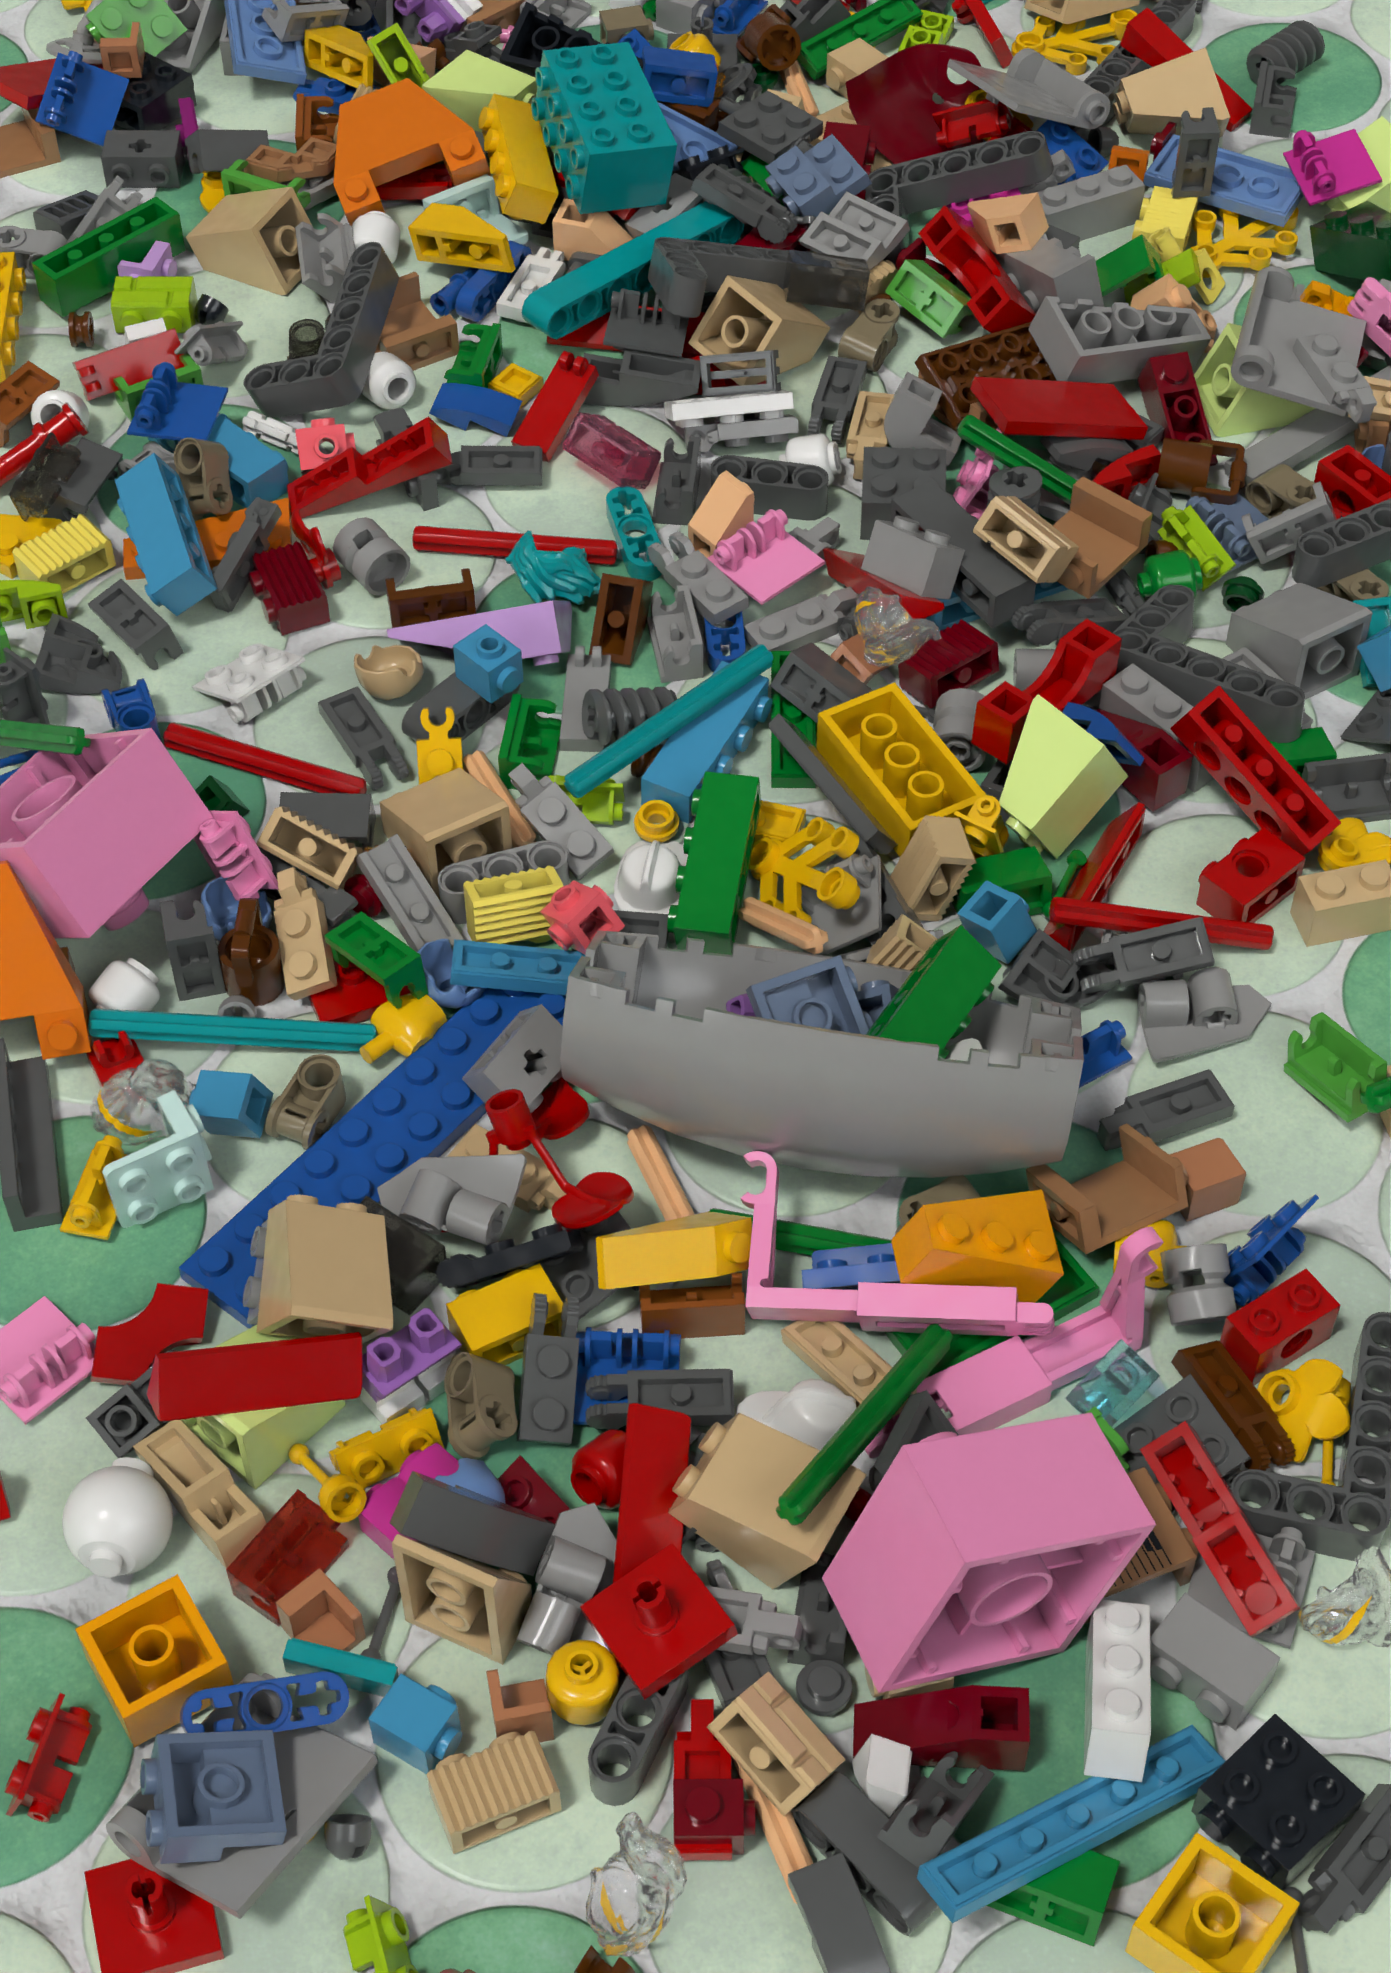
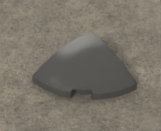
M52 613L45 631L41 650L35 663L41 675L39 679L41 689L73 694L101 693L103 689H108L110 692L119 690L122 680L121 664L114 651L109 652L108 659L103 655V648L97 643L98 635L75 621Z
M1039 928L1020 952L998 988L1018 1001L1020 995L1025 994L1080 1008L1097 1001L1111 990L1086 994L1082 992L1081 980L1090 975L1112 970L1101 962L1087 966L1076 965L1073 954Z

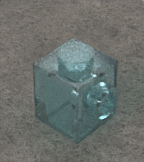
M1120 1339L1065 1399L1081 1414L1086 1413L1095 1406L1112 1427L1160 1375Z

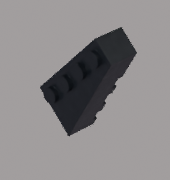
M526 2L499 60L503 65L535 77L536 68L541 66L543 50L591 46L602 43L594 40L591 33L582 29L576 31L564 25L562 19L552 14L546 16L538 12L536 6ZM636 57L643 71V59Z

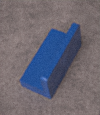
M643 46V73L657 101L709 107L713 103L718 75L714 55Z

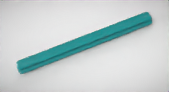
M763 644L754 646L565 776L564 783L567 791L575 798L583 797L769 669L774 659L772 652Z
M92 1009L88 1019L89 1034L92 1037L119 1038L118 1032L124 1030L130 1039L360 1052V1047L377 1036L376 1027L373 1024L113 1009Z

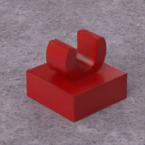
M124 1030L118 1032L119 1038H113L102 1043L100 1039L94 1041L93 1046H91V1052L86 1053L104 1095L150 1078L147 1065L135 1040L130 1039Z

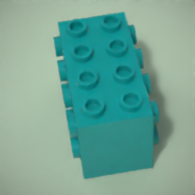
M621 42L543 50L541 66L537 67L535 72L537 94L536 97L532 98L531 111L534 120L539 121L542 127L545 145L550 147L553 152L555 168L558 173H562L565 179L567 196L569 199L574 200L579 213L587 214L666 204L677 143L630 43Z

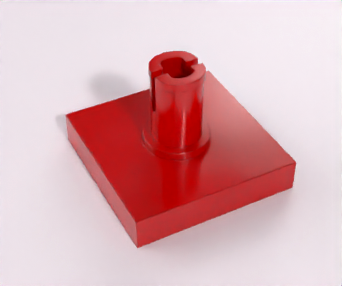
M670 1543L580 1606L584 1617L644 1700L738 1634L735 1624L673 1543Z
M132 1859L84 1872L101 1973H175L225 1958L215 1906L210 1902L158 1875L155 1871L147 1869Z

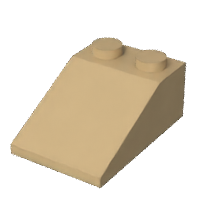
M397 1534L392 1541V1549L405 1620L503 1665L516 1642L531 1604V1584L527 1583L526 1579L517 1572L504 1568L497 1570L477 1560L446 1551L405 1535Z

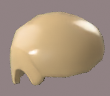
M374 645L368 658L363 659L360 654L354 656V669L360 685L371 696L383 700L399 698L409 693L421 681L424 672L421 656L410 646L393 645L381 648Z

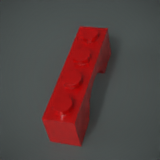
M944 205L918 234L933 256L947 267L969 292L972 298L966 304L981 326L990 333H995L1032 322L1036 314L974 226Z
M1086 618L1060 638L1050 662L1029 687L1021 691L1004 681L977 702L971 743L1003 763L1008 764L1013 760L1032 700L1039 694L1061 712H1063L1068 702L1084 704L1102 689V684L1116 675L1122 638Z

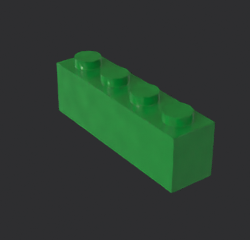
M154 197L32 262L40 300L61 317H65L70 312H76L81 307L113 291L115 278L119 276L117 266L120 261L142 263L155 241L170 243L172 257L186 251L179 213L158 197Z
M705 771L702 788L694 789L691 813L692 816H696L694 827H687L685 831L683 850L684 854H688L686 866L679 865L677 870L675 888L676 893H680L678 905L670 906L667 923L668 933H674L677 949L686 950L687 938L703 939L705 941L703 952L732 955L733 943H735L739 924L738 910L742 908L762 803L759 777Z
M962 925L956 927L932 943L866 1035L904 1042L937 1044L940 1047L938 1058L945 1059L949 1053V1050L945 1048L946 1044L950 1039H954L961 1034L970 1024L972 1018L968 1013L972 1007L978 1006L991 994L995 987L991 981L1002 965Z

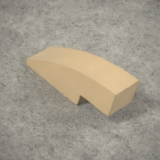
M181 1420L170 1421L133 1445L140 1460L146 1462L153 1469V1478L164 1488L171 1503L228 1571L274 1540L261 1510L234 1483L229 1469Z

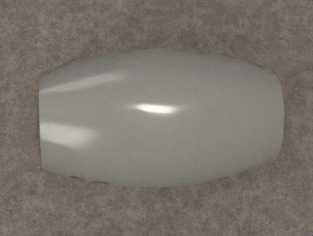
M598 930L586 948L585 957L581 956L568 977L560 1056L563 1079L618 1110L678 1136L741 1156L752 1151H762L769 1154L776 1163L796 1168L871 1177L934 1178L998 1173L1062 1161L1069 1139L1084 1062L1083 1040L1080 1037L1082 1031L1080 1008L1025 994L1020 995L1017 1006L991 1000V992L982 1003L972 1007L968 1013L972 1020L967 1028L954 1039H950L945 1048H948L961 1040L970 1038L981 1042L983 1049L970 1048L968 1061L938 1058L940 1047L937 1044L897 1041L889 1038L829 1030L755 1016H744L726 1010L727 1001L741 994H747L746 989L748 987L832 958L831 956L733 943L732 955L703 952L705 944L703 939L687 938L686 950L659 948L658 935ZM842 958L844 965L849 966L856 977L858 991H861L862 984L875 980H886L895 987L900 988L912 972L911 970Z

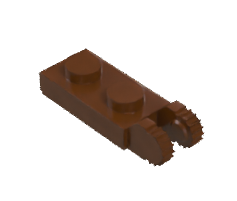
M1216 1340L1177 1351L1171 1363L1183 1379L1189 1374L1193 1376L1251 1459L1244 1463L1245 1468L1266 1471V1469L1270 1468L1269 1464L1271 1462L1278 1467L1291 1464L1290 1462L1294 1461L1293 1457L1296 1456L1294 1454V1451H1296L1294 1443L1291 1442V1438L1287 1437V1432L1277 1421L1278 1416L1220 1341Z

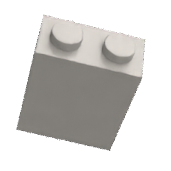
M1297 583L1284 590H1277L1270 596L1249 606H1242L1231 613L1226 645L1233 652L1243 647L1249 649L1285 682L1301 688L1306 700L1358 675L1362 656L1357 646L1367 638L1373 613L1362 605L1309 585Z

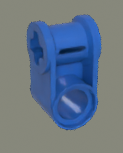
M144 678L138 679L136 685L116 691L101 690L109 722L116 732L152 728L162 742L156 712Z

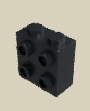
M145 52L142 78H127L129 83L115 124L126 130H162L181 117L178 98L191 97L194 107L197 106L192 74Z
M1274 1714L1198 1788L1191 1812L1196 1815L1199 1826L1210 1838L1217 1842L1224 1841L1240 1856L1241 1863L1283 1891L1345 1828L1358 1811L1365 1793L1277 1714Z

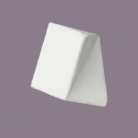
M871 1734L853 1758L852 1768L862 1792L890 1819L907 1797L912 1751H910V1746Z

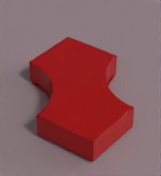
M157 1283L151 1302L138 1316L120 1325L98 1326L90 1381L118 1385L131 1384L150 1369L156 1354L166 1353L182 1345L202 1343L209 1289Z

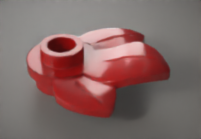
M299 508L295 509L291 516L292 530L300 540L319 582L322 583L325 589L332 588L334 586L333 582L342 578L336 557L330 548L325 549L318 527L316 526L309 530L301 519Z

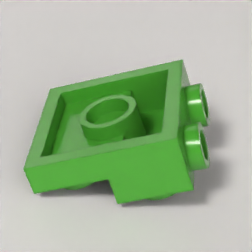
M104 0L85 16L89 21L85 27L98 44H100L101 38H129L132 22H140L145 52L155 57L187 31L186 27L164 0Z

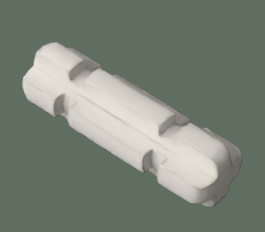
M249 411L247 416L243 417L242 423L244 424L243 430L245 432L252 433L256 438L260 436L261 440L287 451L292 448L291 452L299 455L295 433L297 428L271 417L266 419V415L257 411Z

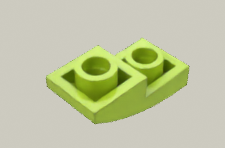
M921 9L923 16L920 22L914 24V26L909 25L898 52L925 43L946 45L954 28V16Z
M0 580L1 622L24 618L26 629L48 625L52 613L68 618L59 584L35 580Z

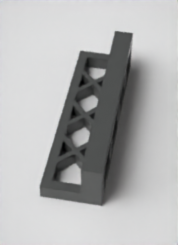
M1 1038L0 1175L2 1198L14 1232L61 1224L64 1217L48 1065L46 1059L43 1060L42 1056L11 1061L4 1038Z

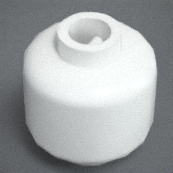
M370 211L359 216L352 225L355 250L365 243L378 242L393 264L397 259L401 233L397 223L388 214L380 211Z
M384 351L374 354L362 394L380 408L388 410L397 409L405 405L413 396L416 387V377L412 368L394 354Z
M65 390L46 391L38 396L31 410L32 425L38 422L41 424L46 423L62 411V405L66 402L75 410L86 428H88L90 417L83 399L75 393ZM79 434L69 442H74L75 440L82 437V435Z
M822 433L790 439L787 443L785 454L779 455V461L809 464L823 468L828 473V486L833 483L835 475L841 473V458L838 445L835 441L830 442L829 438Z
M129 958L126 962L115 960L106 967L91 986L88 996L96 1006L95 1009L150 1012L160 999V992L156 986L159 979L152 971L133 958Z

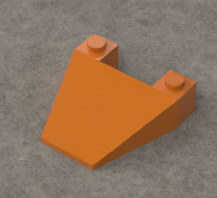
M409 78L339 106L333 185L350 226L353 225V222L359 216L367 212L380 211L385 213L375 187L442 160L454 187L485 174L491 176L487 159L474 129Z
M8 860L0 861V1021L34 1015L43 1060L91 1052L92 1036L88 1030L89 1012L84 987Z

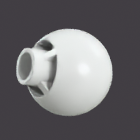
M122 1457L116 1459L110 1467L94 1471L76 1485L65 1504L62 1527L66 1544L73 1556L97 1576L112 1578L136 1573L153 1563L163 1552L169 1541L173 1526V1512L169 1497L161 1484L153 1478L154 1472L150 1465L140 1459Z

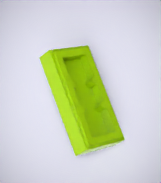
M1192 248L1161 263L1164 276L1170 273L1179 284H1183L1187 288L1201 281L1198 257ZM1145 273L1124 287L1125 302L1129 306L1133 294L1156 281L1154 273L1150 275Z

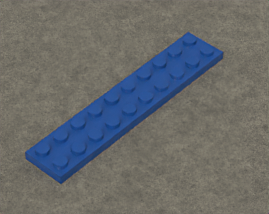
M486 988L479 999L467 1006H463L437 1030L432 1039L408 1056L311 1145L309 1149L179 1267L181 1279L192 1287L209 1289V1300L248 1329L255 1326L254 1324L247 1323L249 1308L243 1306V1293L249 1276L254 1277L257 1257H252L250 1254L252 1237L256 1227H262V1223L268 1219V1210L287 1200V1197L290 1195H308L317 1198L318 1205L336 1208V1205L339 1203H357L365 1205L367 1213L379 1215L383 1210L377 1187L401 1173L420 1158L440 1157L486 1113L485 1103L462 1080L463 1076L520 1011L542 1004L563 1026L566 996Z

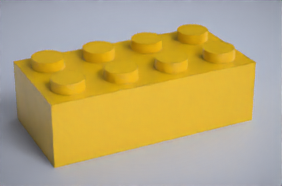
M895 682L818 713L816 749L898 844L893 849L899 857L904 853L919 823L926 815L955 818L954 814L958 811L967 816L974 802L979 797L987 795Z

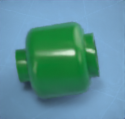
M1175 550L1147 557L1143 566V573L1137 574V586L1140 595L1143 598H1150L1163 586L1182 585L1194 592L1195 599L1197 591L1202 590L1203 587L1202 572L1197 558H1190L1184 550Z

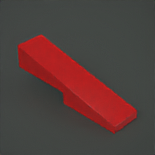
M1148 7L1127 23L1120 43L1121 47L1152 67L1194 52ZM1215 73L1230 115L1226 129L1232 132L1250 117L1253 109Z
M428 416L363 455L355 448L350 447L287 485L291 515L295 509L299 508L302 519L453 464L448 434Z
M1184 1421L1140 1449L1141 1453L1192 1535L1193 1543L1248 1634L1253 1638L1299 1610L1298 1603L1195 1429Z

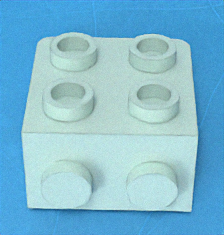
M488 174L422 199L424 210L431 203L463 206L507 235L508 241H514L519 244L529 241L528 232L500 213L498 197L495 195L494 178Z
M175 1090L156 1098L167 1138L109 1163L102 1171L115 1214L123 1228L147 1223L158 1214L182 1203L193 1202L204 1193L214 1189L207 1164L208 1161L212 1160L203 1136L200 1134L204 1132L202 1121L193 1104L184 1107Z

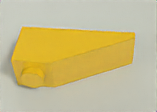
M341 25L305 29V66L352 87L358 88L360 84L364 83L366 87L371 86L373 89L374 55L360 33Z
M431 203L408 226L418 261L512 273L516 269L507 235L463 206Z
M708 1211L596 1237L598 1287L605 1290L719 1277L747 1270L749 1268L752 1235L751 1217Z

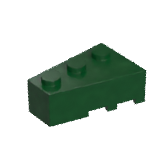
M1366 201L1345 211L1330 212L1324 216V220L1309 226L1315 270L1361 280L1372 277L1379 283L1381 279L1391 281L1390 212Z

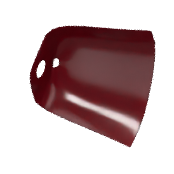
M925 43L915 45L893 54L867 71L846 81L849 108L858 125L871 126L870 141L876 142V149L893 164L983 142L984 139L978 140L976 130H972L971 142L952 146V148H947L945 145L939 146L936 133L940 129L932 116V113L965 105L968 96L972 92L981 89L969 80L963 84H955L950 81L947 75L949 59L981 67L974 53L964 48L942 44ZM937 93L944 102L936 104L932 99L933 94Z

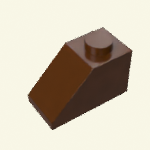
M602 573L589 655H592L593 646H602V655H611V662L632 665L647 624L653 582Z

